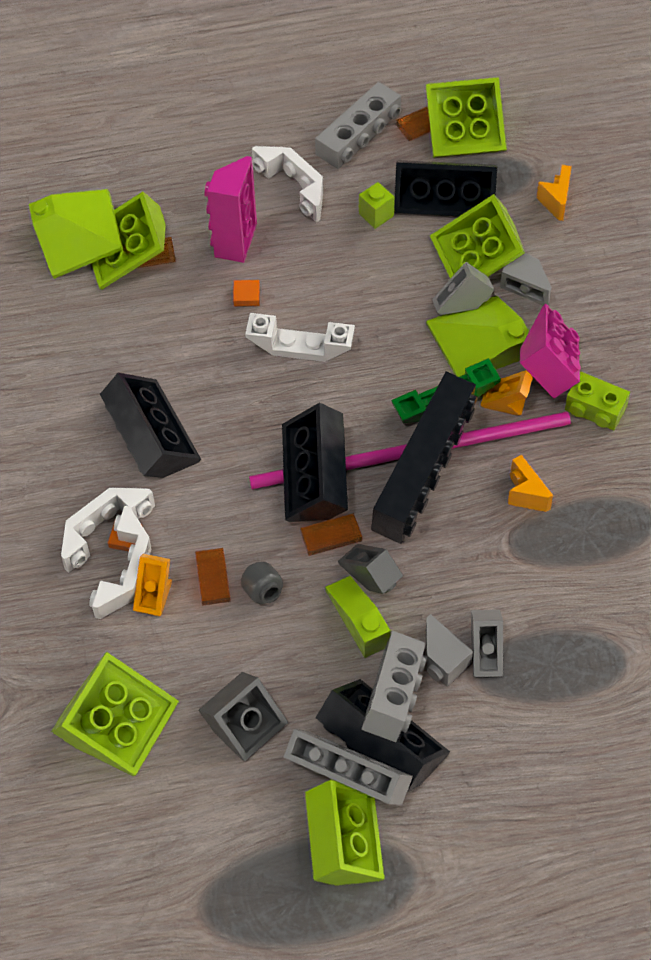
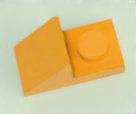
M567 165L561 166L560 175L555 174L554 183L539 182L537 189V199L560 221L564 220L572 166Z
M525 370L502 378L496 386L484 393L481 406L486 409L520 416L530 392L533 376Z
M522 455L512 459L510 477L516 487L509 491L508 504L544 512L551 510L553 494Z
M148 554L140 556L133 611L156 616L162 615L172 584V579H168L170 559Z

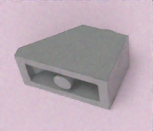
M525 253L506 265L501 274L500 288L539 304L549 305L552 287L539 259Z
M465 262L432 301L437 313L440 315L474 310L489 300L494 288L489 277Z
M500 609L471 610V647L473 651L474 677L503 676V618Z
M431 614L426 618L427 672L435 681H441L448 687L472 664L473 651Z

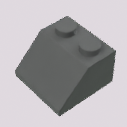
M244 672L236 676L198 709L213 732L243 761H246L289 723L259 678Z

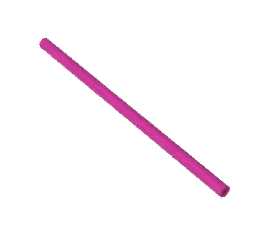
M567 411L464 432L457 446L453 445V448L570 425V415ZM407 444L346 456V470L399 460ZM283 469L249 476L251 489L284 483Z

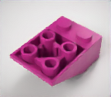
M547 304L542 306L520 348V364L553 398H556L580 382V338L573 328H568L563 323V318L556 310L552 311Z

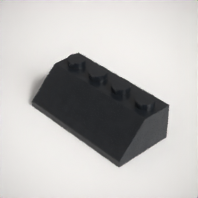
M397 160L394 213L461 216L493 194L496 196L497 165Z
M117 373L100 393L105 403V408L112 416L117 430L121 433L127 444V449L132 453L143 476L165 478L199 463L201 458L157 379Z
M319 402L282 424L285 521L288 522L330 520L348 510L343 413Z
M361 679L331 690L315 718L323 724V727L328 732L337 735L343 740L347 748L413 776L407 792L419 787L450 753L447 748L412 720L407 732L401 731L396 742L361 730L373 690Z

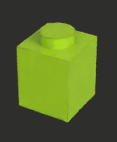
M377 182L359 194V215L376 229L394 217L395 197Z

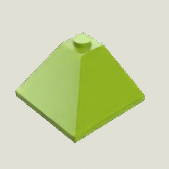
M499 77L425 85L433 158L507 150Z
M108 189L51 194L29 204L32 224L54 279L123 250Z
M143 191L114 209L123 250L92 263L98 287L101 290L164 251L166 224L160 205Z
M494 194L430 235L450 279L465 262L489 277L525 254L516 227L506 207Z
M498 296L489 298L478 309L444 314L426 321V325L453 373L458 377L465 374V368L488 358L496 370L520 361V348L529 333V329L523 319Z
M106 652L66 706L51 732L74 748L131 776H136L179 701Z

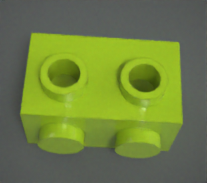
M580 371V382L571 387L567 394L565 410L576 417L585 418L602 428L614 431L627 408L630 391Z

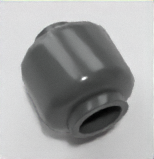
M265 561L256 562L249 565L241 577V586L254 602L266 604L278 599L283 588V579L271 564Z

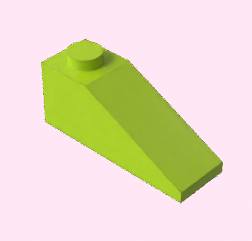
M348 576L326 586L325 591L364 658L385 649L391 635V630L378 608L355 580Z

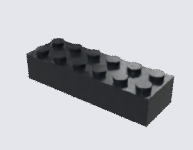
M447 371L445 372L373 508L372 531L402 544L405 536L410 537L417 524L415 520L418 513L422 514L429 500L427 497L430 490H435L441 477L439 473L442 467L446 468L451 459L453 445L457 446L464 433L462 429L465 422L469 424L475 412L474 406L478 396L474 395L476 384Z

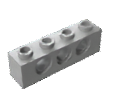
M380 82L376 83L315 138L316 155L337 169L345 162L348 163L354 154L361 148L366 147L369 141L376 134H380L389 122L398 118L402 110L401 95Z
M392 631L382 655L361 730L394 742L397 741L401 731L407 732L412 719V715L408 714V711L412 712L417 699V695L413 694V691L417 692L422 679V675L418 674V672L421 673L427 660V656L423 655L425 642Z
M294 729L284 754V758L387 804L402 805L413 778L409 774L305 730Z

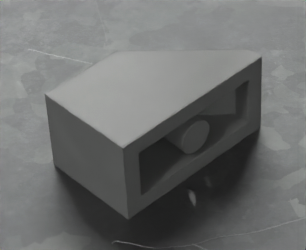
M357 544L338 560L340 566L369 591L381 594L387 593L403 577L389 552L384 548Z

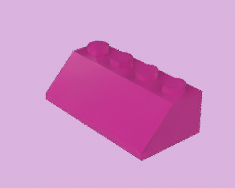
M250 156L241 158L214 171L211 181H207L205 185L204 195L208 197L206 212L210 214L208 229L212 231L210 246L214 248L215 258L242 263L246 259L257 226L252 157Z

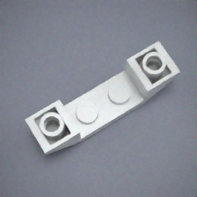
M253 147L252 164L254 169L264 174L268 179L284 169L285 173L299 182L303 189L300 191L299 204L302 213L305 216H310L316 223L320 221L323 199V176L292 148Z
M250 313L245 337L273 356L326 362L351 350L355 325L328 322L326 334L278 329L276 316Z
M108 488L67 519L61 552L65 570L69 573L74 568L81 567L90 557L87 542L82 537L90 535L96 526L104 520L111 519L119 509L123 511L124 505L132 509L137 519L150 514L155 507L153 492L150 489Z
M124 505L122 515H117L114 531H117L118 540L134 543L131 544L128 552V561L130 563L128 570L124 569L122 571L120 585L100 581L98 589L92 591L89 605L93 608L95 618L102 619L134 601L140 556L142 554L150 555L152 550L148 534L129 506Z

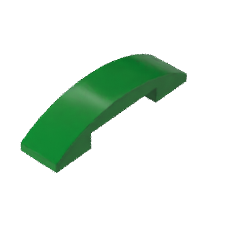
M489 358L465 368V374L460 376V378L476 384L474 395L478 397L501 381ZM438 386L420 394L413 390L391 400L402 423L420 421Z

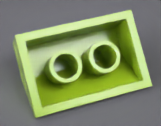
M329 780L306 791L305 797L314 881L338 886L384 880L375 798L334 780Z

